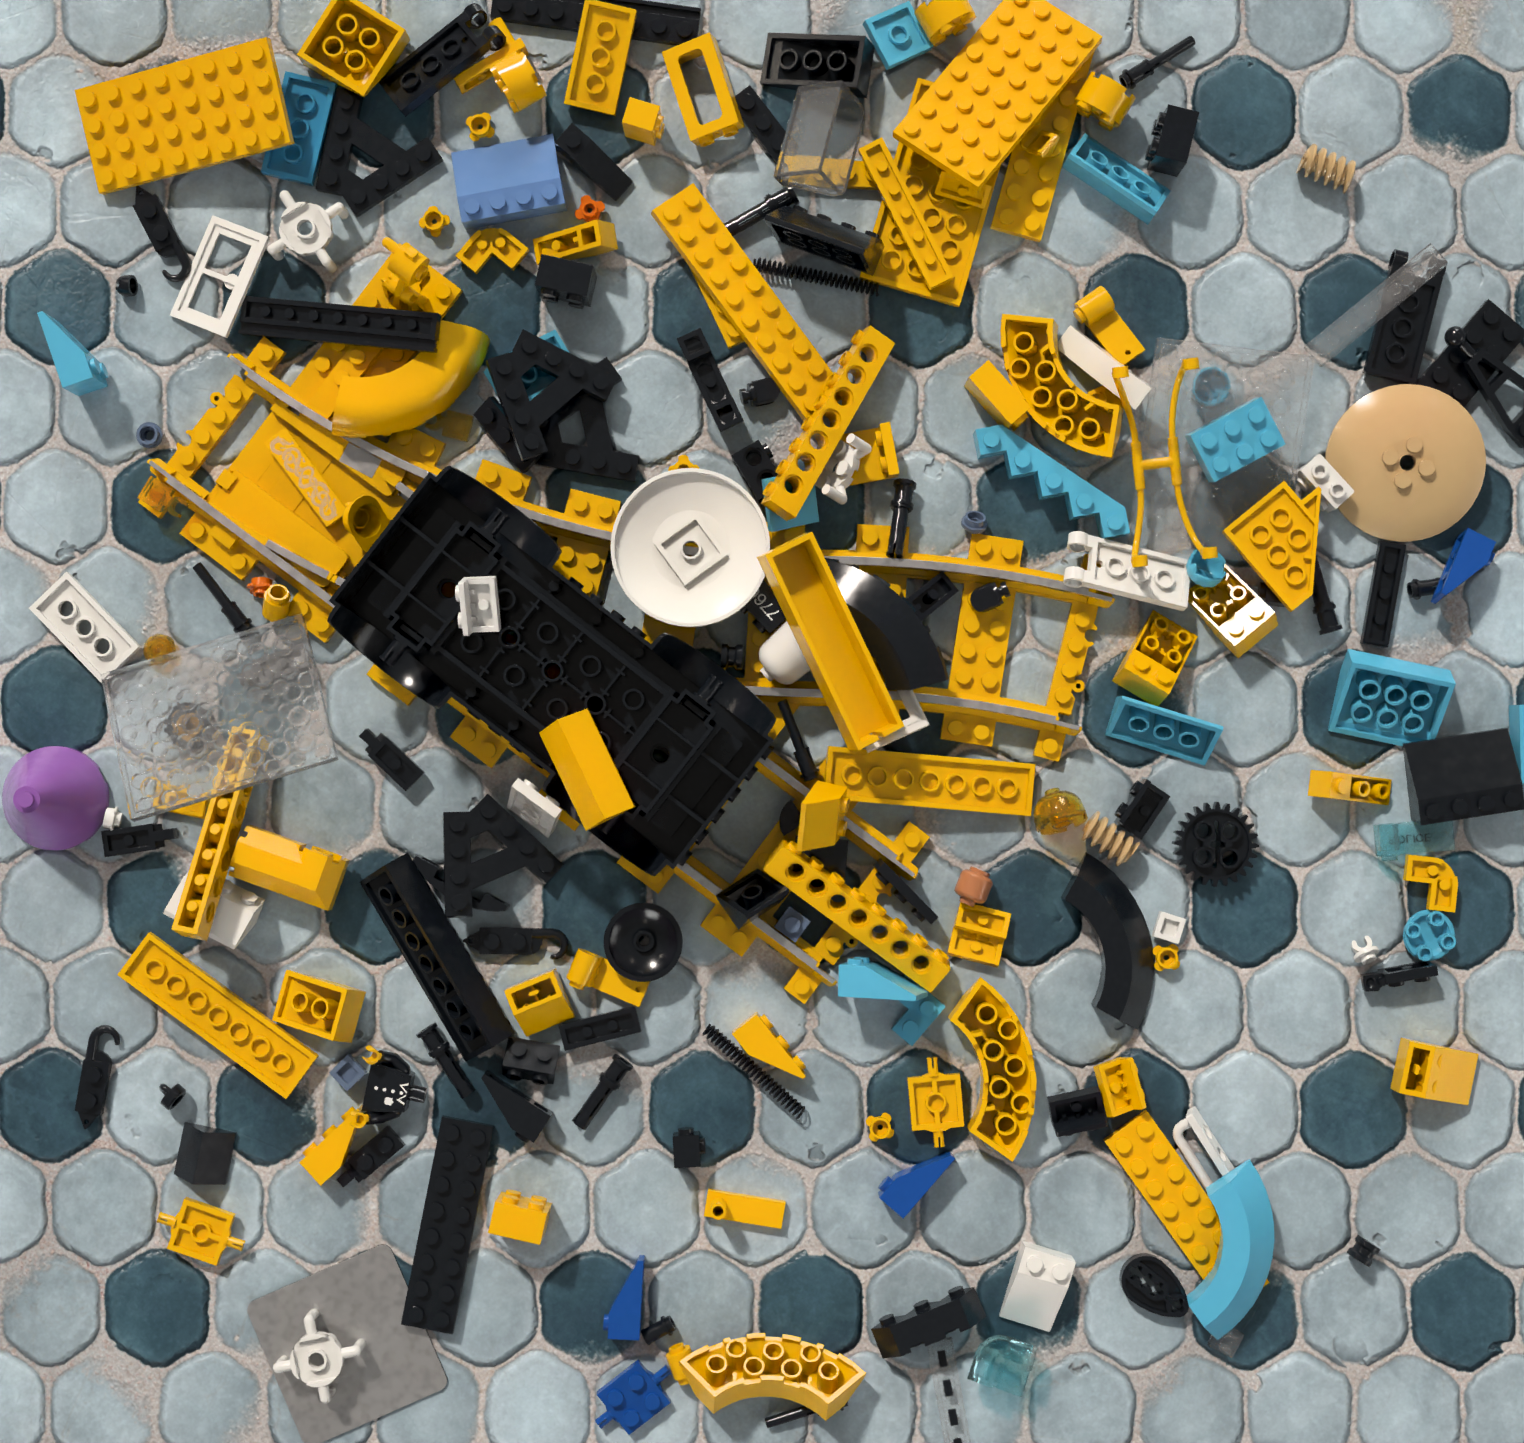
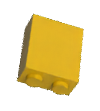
M989 360L967 379L964 387L998 425L1002 424L1006 428H1012L1015 431L1029 417L1026 413L1031 407Z

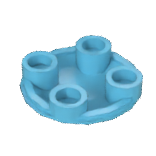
M1429 909L1419 911L1411 916L1404 926L1403 940L1406 949L1412 956L1422 961L1440 959L1456 945L1453 924L1440 911Z

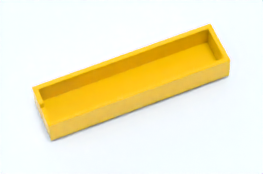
M813 532L804 533L758 556L757 559L848 749L859 751L878 741V737H885L904 727Z

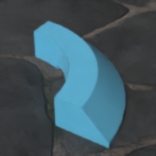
M1250 1159L1206 1187L1207 1195L1219 1217L1221 1231L1219 1249L1211 1272L1192 1292L1186 1295L1188 1306L1203 1327L1217 1340L1232 1330L1254 1305L1264 1287L1273 1258L1275 1239L1272 1208L1262 1179Z

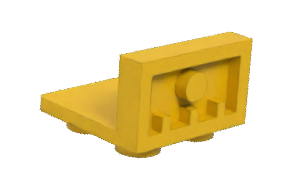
M942 170L934 194L985 209L996 171L977 193Z
M890 422L880 423L878 428L851 432L870 444L872 450L869 454L860 458L859 469L854 471L851 477L854 480L849 486L898 477L899 468ZM851 433L843 434L840 440L846 442L847 436Z

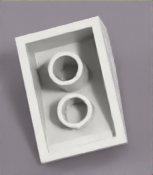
M1022 1240L999 1317L1050 1332L1075 1268L1076 1262L1072 1255Z

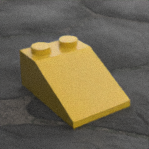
M286 970L272 1021L331 1041L352 1043L366 992L340 983Z

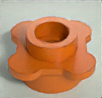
M584 195L581 198L579 209L575 211V216L578 220L583 219L585 222L599 220L601 212L605 210V205L602 201L597 202L592 200L589 195ZM589 208L592 209L591 213L587 211Z
M254 577L251 579V583L247 584V588L250 589V593L253 596L264 598L265 591L272 585L273 581L267 577Z

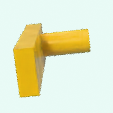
M501 17L492 20L488 26L495 25L506 36L505 45L502 49L464 70L454 78L462 94L493 77L489 67L514 51L520 49L526 57L529 55L521 37L515 40Z
M708 1188L704 1216L716 1220L724 1219L781 1229L786 1202Z

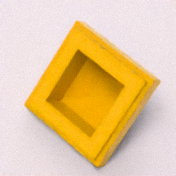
M1041 130L1026 151L1043 158L1051 156L1060 137L1057 134Z

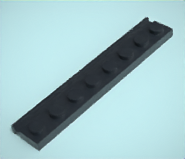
M492 0L490 18L494 20L501 17L507 23L578 32L585 0ZM597 0L637 10L631 40L677 46L698 37L701 8L646 0Z
M245 296L241 305V330H239V334L437 353L436 345L437 341H439L441 314Z

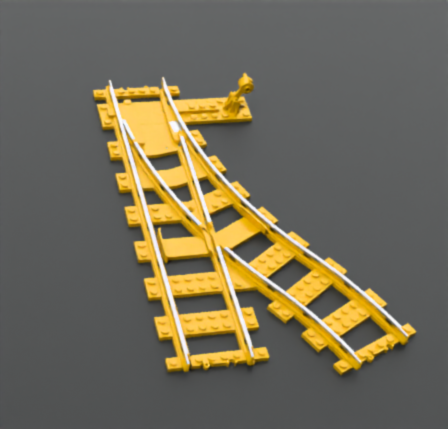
M385 237L382 240V245L392 253L353 303V306L441 314L442 320L463 291L429 266L430 259L406 242L401 245L391 238ZM266 337L260 340L247 359L239 353H229L227 357L246 370L244 373L247 376L246 380L244 381L234 374L224 388L225 396L219 392L211 394L210 401L217 407L209 408L193 430H186V433L191 436V443L188 446L177 443V451L168 463L159 458L147 461L151 465V473L157 477L138 503L162 519L174 501L178 499L195 512L179 534L242 581L247 578L259 561L298 590V593L290 602L288 616L321 641L327 643L336 632L327 621L329 614L335 607L329 600L367 552H364L353 535L346 530L342 521L343 517L329 528L326 527L264 442L283 428H286L343 505L347 502H354L355 499L361 496L369 495L378 501L389 522H391L430 472L436 477L442 471L436 465L446 444L415 428L392 433L387 444L373 436H366V438L335 436L332 434V420L342 375L349 377L382 375L404 366L413 359L418 351L323 343L291 387L271 374L287 353ZM258 394L273 405L270 408L272 412L228 469H224L215 481V487L209 492L192 478L249 402ZM482 459L475 479L503 497L531 520H534L533 522L549 536L558 538L557 545L562 553L553 568L568 580L571 577L576 579L584 586L582 591L588 596L592 593L598 596L608 554L611 551L613 526L622 502L570 489L564 513L524 501L532 481L531 476ZM857 524L856 550H821L825 558L836 559L840 563L850 566L854 564L859 566L860 570L872 576L874 574L889 583V588L895 591L901 598L903 596L906 598L907 579L931 580L940 571H946L944 573L952 583L963 584L948 688L924 686L913 689L923 712L943 714L940 739L992 747L996 722L1038 730L1033 756L1059 762L1066 734L1076 736L1082 731V727L1059 721L1058 713L1070 716L1075 697L1071 692L1079 693L1085 688L1082 680H1075V677L1082 673L1088 648L1094 645L1093 642L1085 639V633L1087 630L1096 631L1098 629L1094 623L1098 607L1107 609L1114 603L1115 598H1113L1111 593L1083 586L1079 588L1068 587L1063 583L1064 575L1020 567L1024 541L983 534H971L967 559L908 553L909 527H906L903 558H896L897 554H894V558H889L886 556L891 526ZM805 525L775 532L769 531L770 550L804 534ZM689 542L683 547L684 554L690 557L695 556L699 550L698 546L693 542ZM1086 553L1083 555L1081 568L1087 570L1089 554ZM1096 563V566L1101 568V564ZM765 576V577H764V581L770 586V584H769V582H768V580H767V578H766V576ZM994 581L997 587L1001 586L1000 583L1005 581L1011 596L1007 598L1003 596V604L987 612H978L973 608L970 598L976 588ZM452 582L445 583L442 587L443 595L449 598L453 597L456 585ZM1016 592L1071 603L1045 706L1000 697ZM748 612L744 678L736 679L756 695L774 714L776 721L768 735L775 739L785 726L777 704L778 702L787 699L792 714L795 713L799 706H827L824 698H817L823 697L816 681H796L793 684L785 685L775 679L770 682L762 674L760 669L763 668V665L759 661V649L787 620L770 635L767 631L762 634L753 625L752 622L755 618ZM645 613L642 632L647 635L644 639L650 644L662 633H668L693 647L696 627L669 625ZM507 634L505 642L508 646L516 643L518 637ZM870 653V655H871V657H872V659H873V661H874V663H875V665H876V667H877V669H878V671H879V674H880V676H881L883 682H885V679H884V677H883V674H882V672H881L880 667L878 666L876 660L874 659V657H873L872 654ZM375 664L366 674L408 706L417 697ZM557 664L551 665L547 670L550 679H555L560 674V667ZM888 690L898 714L900 709L906 710L897 690ZM453 697L447 701L448 704L465 716L451 734V739L490 768L495 766L508 748L548 778L550 775L548 771L544 768H539L530 761V757L513 748L503 736L500 737L488 728L489 725L481 719L478 720L467 711L468 709ZM773 751L766 760L760 758L754 766L758 768V772L794 798L793 803L800 812L802 801L816 781L824 782L826 758L818 767L820 769L818 771L819 777L807 782L800 778V775H802L800 771ZM541 788L538 793L546 797L547 794ZM850 801L849 809L844 814V821H847V830L844 836L878 861L881 858L899 877L902 876L908 881L916 879L918 868L911 862L930 836L908 821L895 840L891 841L854 813L852 810L858 802ZM559 807L562 810L559 820L576 831L580 824ZM711 821V822L708 824V826L705 828L706 830H707L708 827L711 825L712 821ZM778 821L731 884L693 855L689 857L683 866L677 864L672 869L666 865L656 876L644 872L622 856L617 861V864L657 894H659L671 876L676 874L713 902L715 906L700 926L741 957L758 936L799 968L784 986V989L803 1004L807 1002L821 982L829 987L835 986L838 983L836 979L819 967L821 960L824 959L834 966L844 952V943L849 948H854L858 944V940L834 922H832L814 947L801 937L796 942H793L774 928L778 919L773 915L786 897L779 904L739 930L717 900L716 895L757 868L770 876L763 871L764 861L783 838L788 842H795L799 826L784 836ZM694 842V844L691 846V848L689 849L690 851H691L692 848L695 846V844H696L695 842ZM875 867L858 888L865 894V899L872 904L877 903V896L881 893L891 897V888L893 887L890 882L886 886L875 875L878 872ZM856 910L852 913L857 918L863 917L866 914L862 910ZM850 939H853L854 942H853V943H849V940H850Z

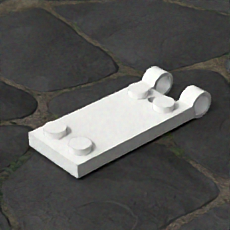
M1073 531L1068 534V550L1077 553L1087 551L1089 555L1087 570L1076 566L1065 568L1064 585L1072 588L1083 586L1179 611H1184L1188 608L1190 577L1186 570L1187 559L1139 547L1138 555H1147L1148 566L1132 567V545L1088 535L1081 531ZM1096 563L1101 564V568L1097 567Z

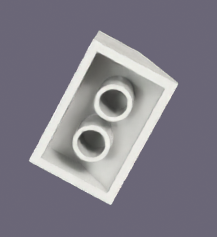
M188 873L181 880L163 912L164 915L172 919L175 918ZM225 879L208 937L235 949L257 923L265 899Z

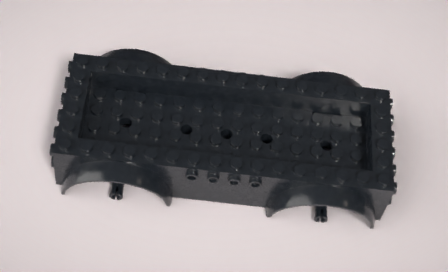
M452 466L445 467L436 477L429 472L331 597L329 602L335 607L329 614L328 623L360 653L414 695L437 709H440L453 697L467 708V711L478 720L481 719L489 725L488 728L500 737L503 736L513 748L530 757V761L539 768H544L548 771L550 775L544 782L543 791L548 796L554 798L560 804L559 807L582 826L583 824L539 732L557 719L589 709L635 807L588 831L626 860L652 876H656L666 865L672 869L677 864L683 866L693 854L689 849L694 842L700 845L709 833L705 829L711 821L716 824L724 814L725 810L722 806L727 800L732 803L742 791L738 786L743 779L749 782L758 768L754 765L760 758L766 760L773 751L774 747L771 743L774 739L768 733L776 721L774 714L747 687L694 647L668 633H662L650 644L644 639L647 635L634 625L631 629L623 623L626 618L614 609L610 613L603 607L605 602L593 593L588 596L583 592L584 586L576 579L571 577L568 580L553 568L562 553L557 543L535 522L496 492ZM496 576L501 630L499 632L471 633L470 636H463V629H460L458 626V613L461 612L460 602L456 601L455 595L450 598L445 597L442 593L443 585L447 582L458 585L464 577ZM515 631L518 637L515 644L508 646L505 642V637L509 632ZM557 664L560 667V674L557 678L550 679L547 670L551 665ZM595 697H600L603 701V708L599 712H593L590 709V701ZM657 747H665L668 750L669 756L666 761L658 762L654 759L653 752Z

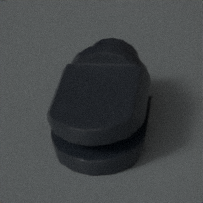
M772 378L751 381V383L747 384V390L745 388L739 389L742 405L748 404V401H750L751 406L756 407L774 403L780 393L779 387Z
M994 581L976 588L970 598L973 608L978 612H987L1003 604L1002 597L1005 596L1007 598L1011 596L1005 581L1000 583L1001 586L997 587Z

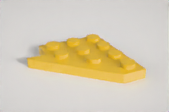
M1283 481L1226 527L1222 533L1289 612H1292L1313 594L1321 488L1318 486L1301 500L1289 485Z

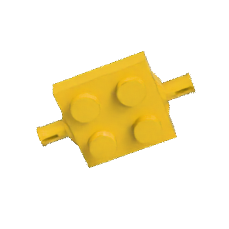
M927 1057L928 1073L922 1076L907 1077L911 1130L933 1132L934 1147L939 1148L938 1137L940 1147H945L943 1131L955 1127H964L960 1073L944 1074L938 1072V1057H933V1067L932 1058Z
M186 1197L183 1200L179 1213L175 1217L160 1212L157 1223L171 1227V1238L167 1246L169 1250L217 1266L227 1246L242 1251L244 1248L245 1240L231 1236V1227L236 1216L235 1213Z

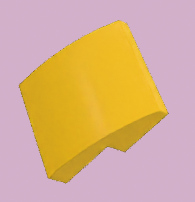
M960 902L947 955L997 968L1004 940L1007 936L1011 913L976 904L974 907Z

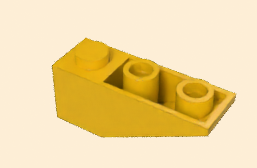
M1311 770L1308 796L1389 805L1392 779Z
M758 1012L754 1013L732 1031V1035L748 1055L802 1079L806 1077L804 1072L806 1065L798 1055L792 1057L787 1050L790 1045L781 1034L777 1037L773 1033L771 1028L774 1025L765 1014L760 1016Z
M362 1105L357 1110L352 1106L341 1116L344 1120L343 1123L338 1127L333 1124L322 1134L325 1139L318 1146L313 1142L302 1152L305 1158L299 1163L320 1186L345 1164L357 1128L351 1126L350 1123L354 1124L359 1120V1115L352 1116L350 1113L354 1110L363 1113L361 1111Z

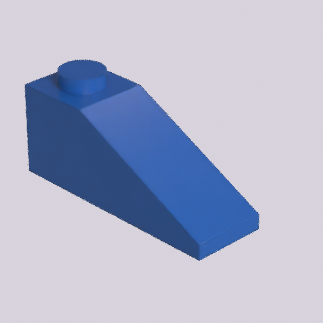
M1467 528L1457 536L1430 602L1436 604L1482 567L1489 566L1495 556V553L1492 551L1496 542L1470 528Z
M948 1151L899 1171L891 1178L887 1176L878 1187L880 1189L878 1192L879 1198L904 1219L955 1160L954 1155Z
M639 1255L614 1299L609 1314H604L603 1330L608 1331V1339L640 1340L645 1255Z

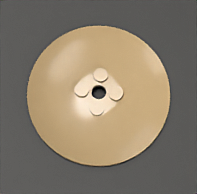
M1400 384L1378 389L1355 402L1336 423L1325 452V459L1354 490V493L1338 507V510L1351 524L1361 531L1379 539L1396 542H1411L1430 538L1457 523L1475 502L1482 487L1486 469V453L1483 438L1469 412L1451 396L1431 387L1414 384ZM1405 455L1411 456L1414 460V466L1409 471L1403 470L1400 466V460Z

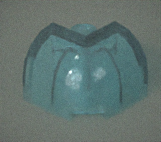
M996 1335L989 1337L980 1343L976 1350L967 1379L1022 1397L1029 1373L1034 1365L1037 1347L1012 1336Z

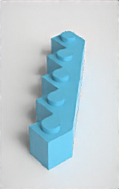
M1002 424L974 431L973 438L978 459L1003 455L1008 480L1034 475L1039 500L1064 495L1069 521L1095 516L1098 535L1104 539L1123 537L1130 533L1126 509L1123 505Z

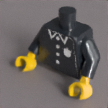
M371 1045L365 1047L368 1051L373 1052L368 1058L362 1056V1059L371 1065L361 1110L367 1112L363 1114L354 1110L350 1113L352 1116L359 1115L357 1123H350L355 1128H362L365 1124L385 1123L398 1118L402 1112L408 1109L410 1101L424 1103L427 1094V1088L413 1085L415 1072L411 1071L410 1065L397 1053L383 1050L377 1051Z

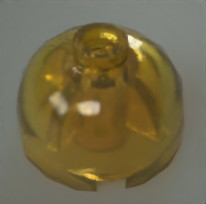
M1059 788L1047 790L1044 793L1045 796L1040 798L1035 805L1033 812L1037 832H1041V835L1067 831L1066 826L1074 823L1076 828L1088 819L1080 798L1075 793L1066 790L1060 791Z

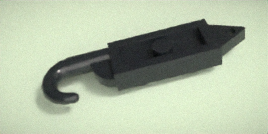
M137 185L133 208L155 251L165 258L177 256L182 266L179 274L171 275L166 270H163L162 274L169 281H183L191 271V262L181 243L182 241L159 197L156 194L152 195Z
M480 927L478 932L463 940V942L478 950L479 954L532 955L540 950L543 939H557L561 944V949L558 953L550 956L552 960L563 957L569 946L566 935L554 928ZM469 938L473 939L472 943L469 942Z
M109 1025L96 1027L88 1039L75 1105V1111L78 1112L84 1129L89 1128L94 1120L104 1113L112 1061L107 1053L98 1050L99 1039L102 1034L109 1033L113 1036L115 1045L120 1044L119 1033Z

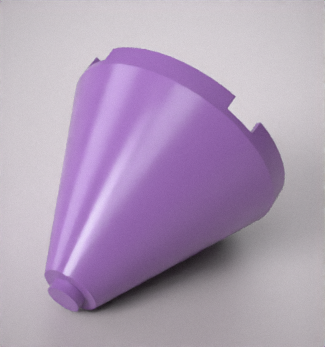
M63 746L43 747L23 756L8 773L2 792L3 811L11 829L26 843L43 850L70 849L89 840L103 824L106 809L109 807V788L99 770L100 767L83 752Z

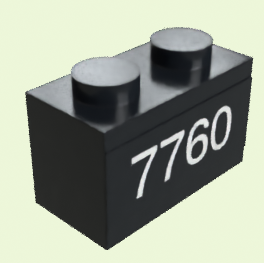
M764 580L754 597L740 610L744 615L749 612L755 618L752 623L762 634L767 631L770 635L786 620L772 588Z

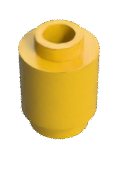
M274 584L264 593L262 615L271 622H281L288 617L291 595L285 586Z
M682 1342L669 1347V1352L665 1356L674 1380H678L679 1385H686L689 1382L679 1365V1361L691 1354L692 1350L690 1345H684Z

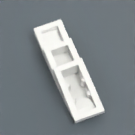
M1070 325L1058 341L1059 351L1120 398L1112 377V368L1124 365ZM1129 369V377L1120 379L1130 406L1136 410L1152 387Z

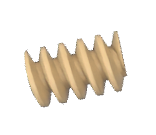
M1313 143L1301 158L1296 174L1302 168L1305 169L1304 177L1306 178L1314 172L1315 182L1323 176V185L1326 186L1332 180L1334 181L1333 189L1336 190L1342 184L1343 194H1345L1355 175L1356 162L1351 160L1346 165V157L1341 156L1336 161L1335 152L1330 153L1326 157L1327 149L1322 148L1317 153V145Z
M1097 811L1084 826L1082 840L1085 841L1091 837L1090 847L1100 844L1098 853L1101 854L1108 850L1107 859L1110 860L1116 856L1115 866L1118 867L1134 854L1140 842L1132 846L1134 838L1128 836L1124 839L1125 831L1123 829L1115 833L1117 825L1112 823L1107 826L1109 820L1107 817L1098 820L1100 812Z

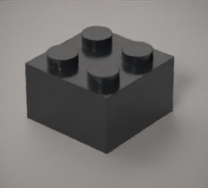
M1169 104L1164 112H1159L1151 131V135L1155 137H1153L1151 145H1148L1145 160L1149 161L1147 170L1175 177L1179 175L1188 160L1199 112Z
M541 254L535 287L544 301L558 303V300L569 302L568 305L573 308L583 309L584 306L591 307L597 275L593 265Z

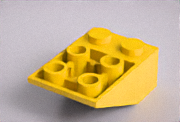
M1225 564L1224 571L1226 575L1223 580L1215 587H1202L1195 584L1189 589L1188 603L1217 638L1237 658H1240L1278 626L1276 613Z
M1152 610L1122 660L1112 682L1149 704L1159 706L1170 694L1198 636Z
M1401 1037L1390 1089L1401 1094L1468 1105L1479 1054Z

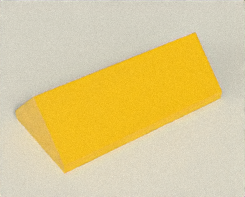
M589 709L557 719L539 732L585 831L635 807Z

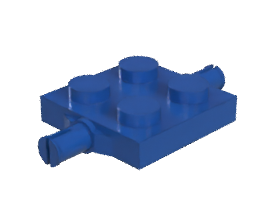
M639 1359L597 1391V1396L604 1403L607 1410L595 1419L597 1425L602 1429L614 1419L621 1424L629 1435L671 1403V1399L661 1386V1382L672 1375L671 1369L665 1365L653 1374V1372L644 1367Z

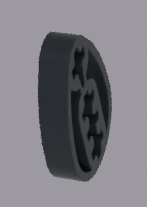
M1140 1253L1130 1257L1123 1264L1119 1276L1120 1285L1125 1295L1132 1302L1149 1312L1166 1317L1179 1318L1188 1312L1189 1306L1184 1288L1175 1274L1160 1258L1152 1254ZM1140 1266L1139 1271L1144 1276L1150 1274L1149 1279L1152 1283L1158 1284L1161 1282L1159 1284L1161 1291L1159 1293L1157 1291L1151 1293L1152 1289L1147 1283L1140 1285L1142 1281L1137 1275L1134 1274L1130 1277V1267L1137 1268ZM1166 1296H1169L1171 1299H1174L1175 1301L1181 1299L1180 1304L1182 1305V1307L1180 1309L1175 1307L1172 1310L1173 1306L1166 1298Z

